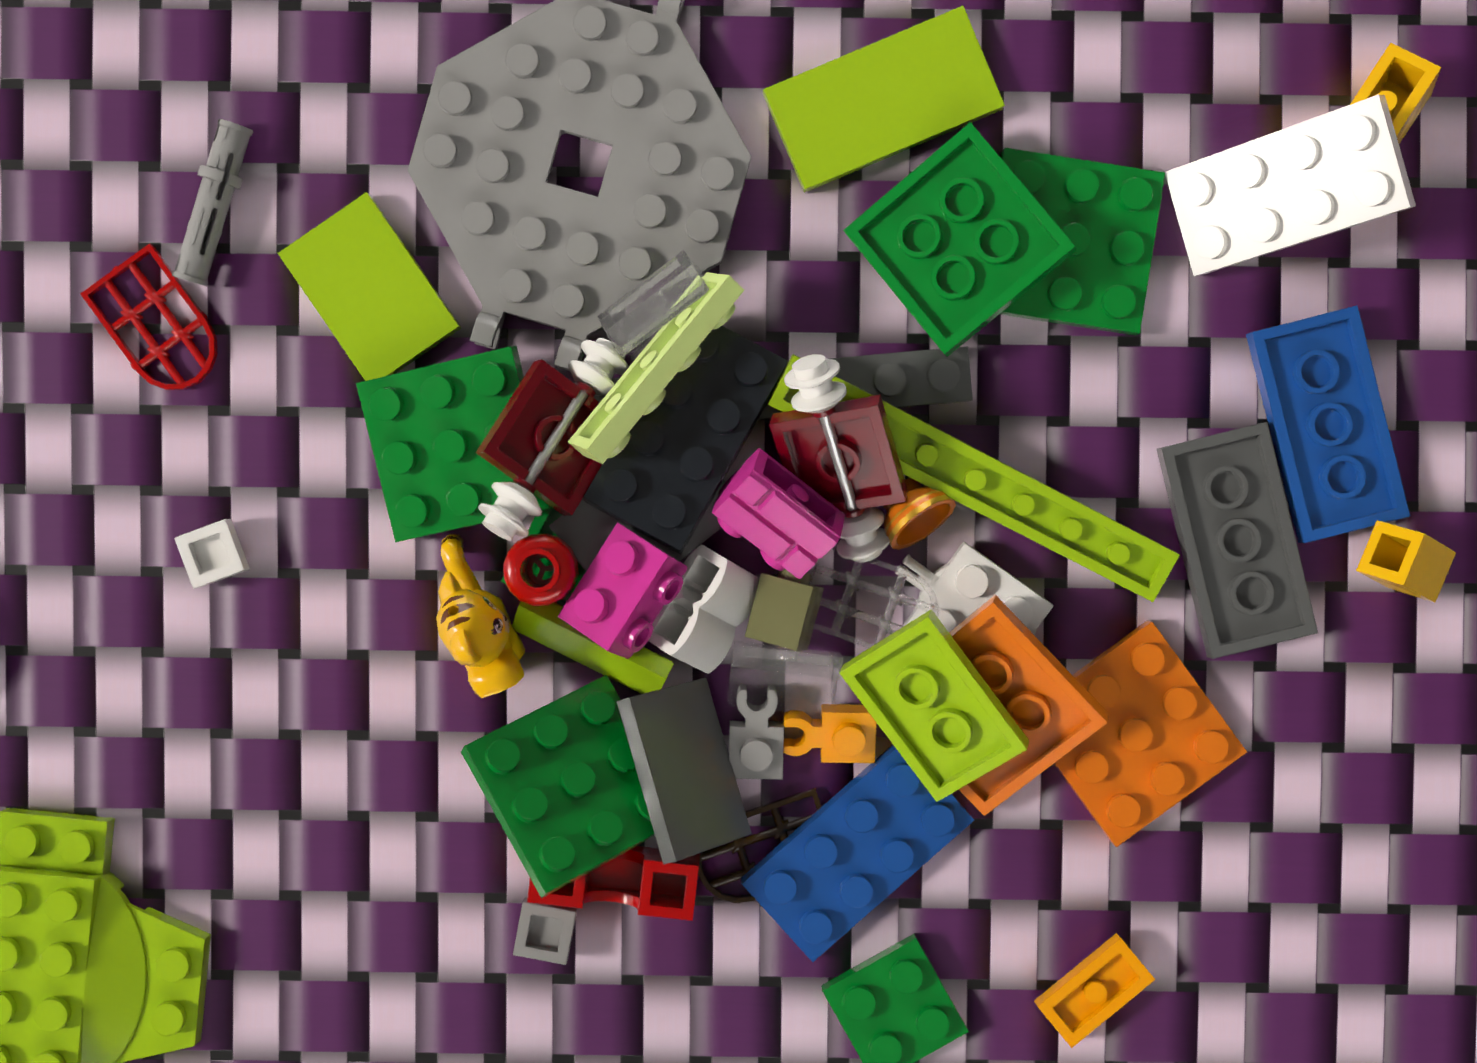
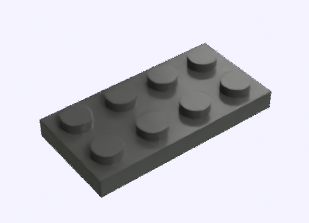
M1258 423L1157 448L1206 656L1215 659L1317 634L1318 630L1268 423Z

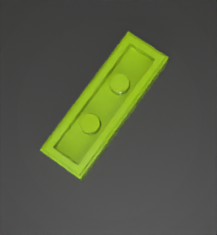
M520 602L512 625L515 631L603 675H607V677L641 694L662 689L674 665L671 660L645 647L634 652L629 659L606 651L560 619L558 615L563 606L557 603H552L548 606H532Z

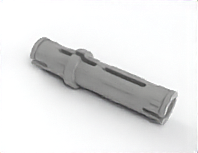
M218 119V127L206 166L200 165L197 175L202 177L201 184L187 225V231L175 271L173 270L172 272L174 277L206 287L234 189H240L243 179L238 177L250 136L253 134V130L223 119Z

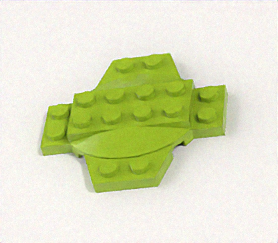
M7 808L0 811V1063H123L193 1047L201 1040L211 934L151 907L144 910L129 902L121 890L125 885L110 871L115 818Z

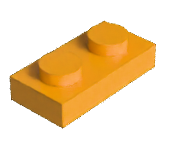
M1116 933L1036 998L1034 1002L1069 1046L1073 1048L1150 985L1155 978Z

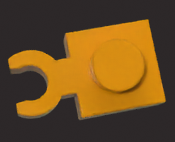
M821 704V719H812L807 713L800 710L784 712V727H798L804 733L796 739L784 738L783 753L790 756H801L812 748H820L821 763H875L876 721L864 705Z

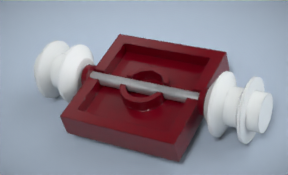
M598 338L596 342L584 340L581 343V348L586 354V358L583 362L572 360L568 364L575 384L543 359L534 361L476 451L479 456L514 480L513 482H494L492 489L498 496L493 505L481 503L478 506L481 513L486 516L482 524L494 534L510 541L514 535L527 537L529 532L522 522L527 515L540 516L542 513L535 496L563 516H571L575 512L601 468L602 463L583 456L568 441L600 403L594 399V396L606 395L615 385L611 380L614 374L623 375L629 368L624 360L626 357L625 352L615 343L604 338Z
M821 354L804 356L793 363L792 370L784 377L787 387L799 389V392L791 400L792 407L795 410L773 414L769 426L782 466L845 514L841 540L837 545L838 554L845 559H851L855 562H868L877 558L890 542L885 534V529L879 528L884 522V514L875 507L906 502L908 492L881 394L839 402L847 393L845 384L832 381V378L840 371L839 363L833 359H826Z

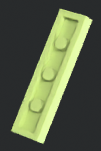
M706 272L574 433L568 443L583 456L602 464L607 458H613L618 455L628 444L631 437L629 431L642 415L651 413L661 404L666 395L664 388L677 372L686 370L696 361L701 352L699 345L712 330L720 328L731 318L736 308L734 302L743 293L744 289L730 275Z

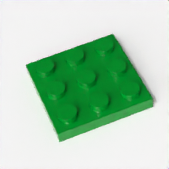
M971 122L843 230L946 357L951 355L1077 251L1073 242Z
M1004 148L1001 153V159L1073 242L1077 251L1001 312L1000 315L1134 336L1140 334L1165 172Z
M509 346L356 383L395 543L481 524L486 516L481 513L478 506L481 503L493 505L498 498L492 489V484L494 482L514 481L479 456L476 451L524 378L517 346ZM535 496L541 510L551 508V506Z
M607 675L465 745L461 751L541 898L655 836L617 701L621 699Z

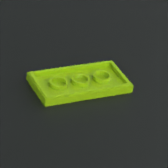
M960 6L763 89V96L804 193L963 127L970 122H975L1001 111L1005 106L964 6Z

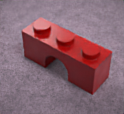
M636 846L543 898L540 897L530 878L527 902L573 908H583L585 903L593 901L618 902L637 908L638 915L693 921L700 853L676 862L663 864L659 848Z

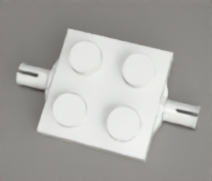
M964 541L949 562L934 573L911 558L909 554L904 558L903 564L919 575L916 576L901 564L895 574L900 575L921 590L917 606L903 626L932 609L947 631L950 632L996 594L1035 635L1036 629L1054 606Z

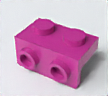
M617 522L558 617L606 651L629 659L634 652L642 649L650 639L653 632L652 624L663 606L672 602L680 592L683 585L682 577L687 570V565Z

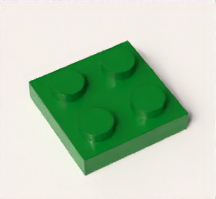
M915 934L906 937L821 985L822 992L863 1063H914L969 1032Z

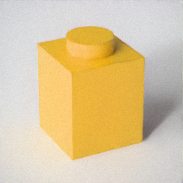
M1377 520L1356 571L1389 589L1436 603L1456 552L1424 533Z

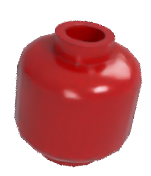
M532 534L518 540L508 551L503 564L504 580L509 591L519 601L532 606H548L565 598L574 588L579 575L578 561L572 548L561 538L551 534ZM541 558L549 559L553 565L546 566ZM535 564L540 568L538 575L535 572ZM546 571H554L550 578L543 579Z

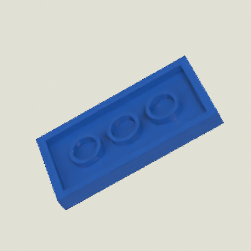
M1358 305L1246 334L1298 543H1308L1375 525L1377 520L1386 523L1410 517Z
M892 744L875 759V763L867 766L740 878L741 883L804 954L814 962L969 826L974 819L952 794L936 802Z

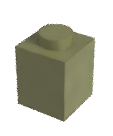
M786 569L778 571V575L761 573L745 637L794 651L808 650L824 588L809 584L810 573H806L801 579L796 578Z

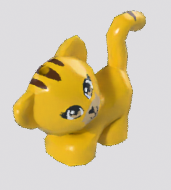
M449 534L441 542V557L447 572H445L438 590L441 604L436 616L438 633L453 658L461 665H465L468 671V682L475 694L480 698H484L515 686L524 677V670L519 660L525 653V646L512 627L502 599L481 589L475 575L466 562L462 550L463 539L457 534Z

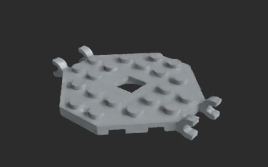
M554 0L437 66L408 172L482 304L481 312L477 316L470 337V341L475 342L474 344L497 350L505 316L509 314L565 330L554 365L560 369L570 371L568 368L570 361H583L584 352L581 348V343L584 340H588L590 336L607 328V325L634 310L637 311L670 293L679 285L701 273H706L722 263L751 162V155L678 25L685 0H658L656 15L605 0ZM567 133L612 146L598 197L548 183L558 143L563 134Z

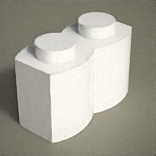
M700 545L685 560L684 564L687 565V570L682 577V588L672 602L663 606L652 624L653 632L648 641L670 656L709 674L726 657L734 640L736 627L750 615L760 578L706 546Z

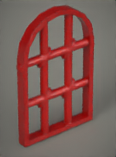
M149 243L122 264L115 266L111 272L80 293V295L129 360L131 367L149 384L165 390H186L201 383L212 371L218 355L217 337L208 321L207 315L200 310L178 278L172 276L173 271L154 245ZM149 254L153 256L170 280L169 283L158 291L153 288L136 264ZM130 269L147 292L144 294L147 299L133 309L113 283L114 279ZM105 286L122 308L120 313L123 316L112 324L92 298L95 293ZM175 288L197 317L196 320L185 328L180 325L164 303L167 301L164 296ZM153 304L157 306L174 329L171 331L174 336L160 346L140 320L143 319V316L140 314ZM130 321L149 345L147 350L150 353L139 361L117 332ZM202 325L209 338V355L207 360L191 340L194 338L191 333ZM180 341L184 343L202 368L194 378L188 381L183 379L167 357L170 356V353L167 351ZM158 358L176 384H166L157 381L144 368Z

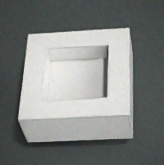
M223 519L174 538L193 589L201 588L250 569L231 519Z

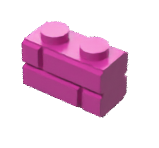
M758 448L744 462L742 467L723 484L712 510V513L717 516L720 526L726 533L735 538L743 536L760 549V553L768 565L779 571L786 569L799 579L817 563L819 558L826 555L838 543L845 519L843 512L761 448Z

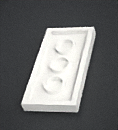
M1379 94L1165 172L1194 276L1204 275L1416 206L1386 97Z

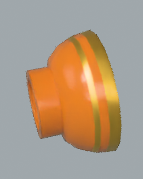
M912 478L905 479L908 489L906 502L883 505L887 511L884 519L885 534L890 540L889 543L892 549L907 548L933 533L953 513L956 507L955 500L949 498L942 491L931 489L926 485L922 486Z

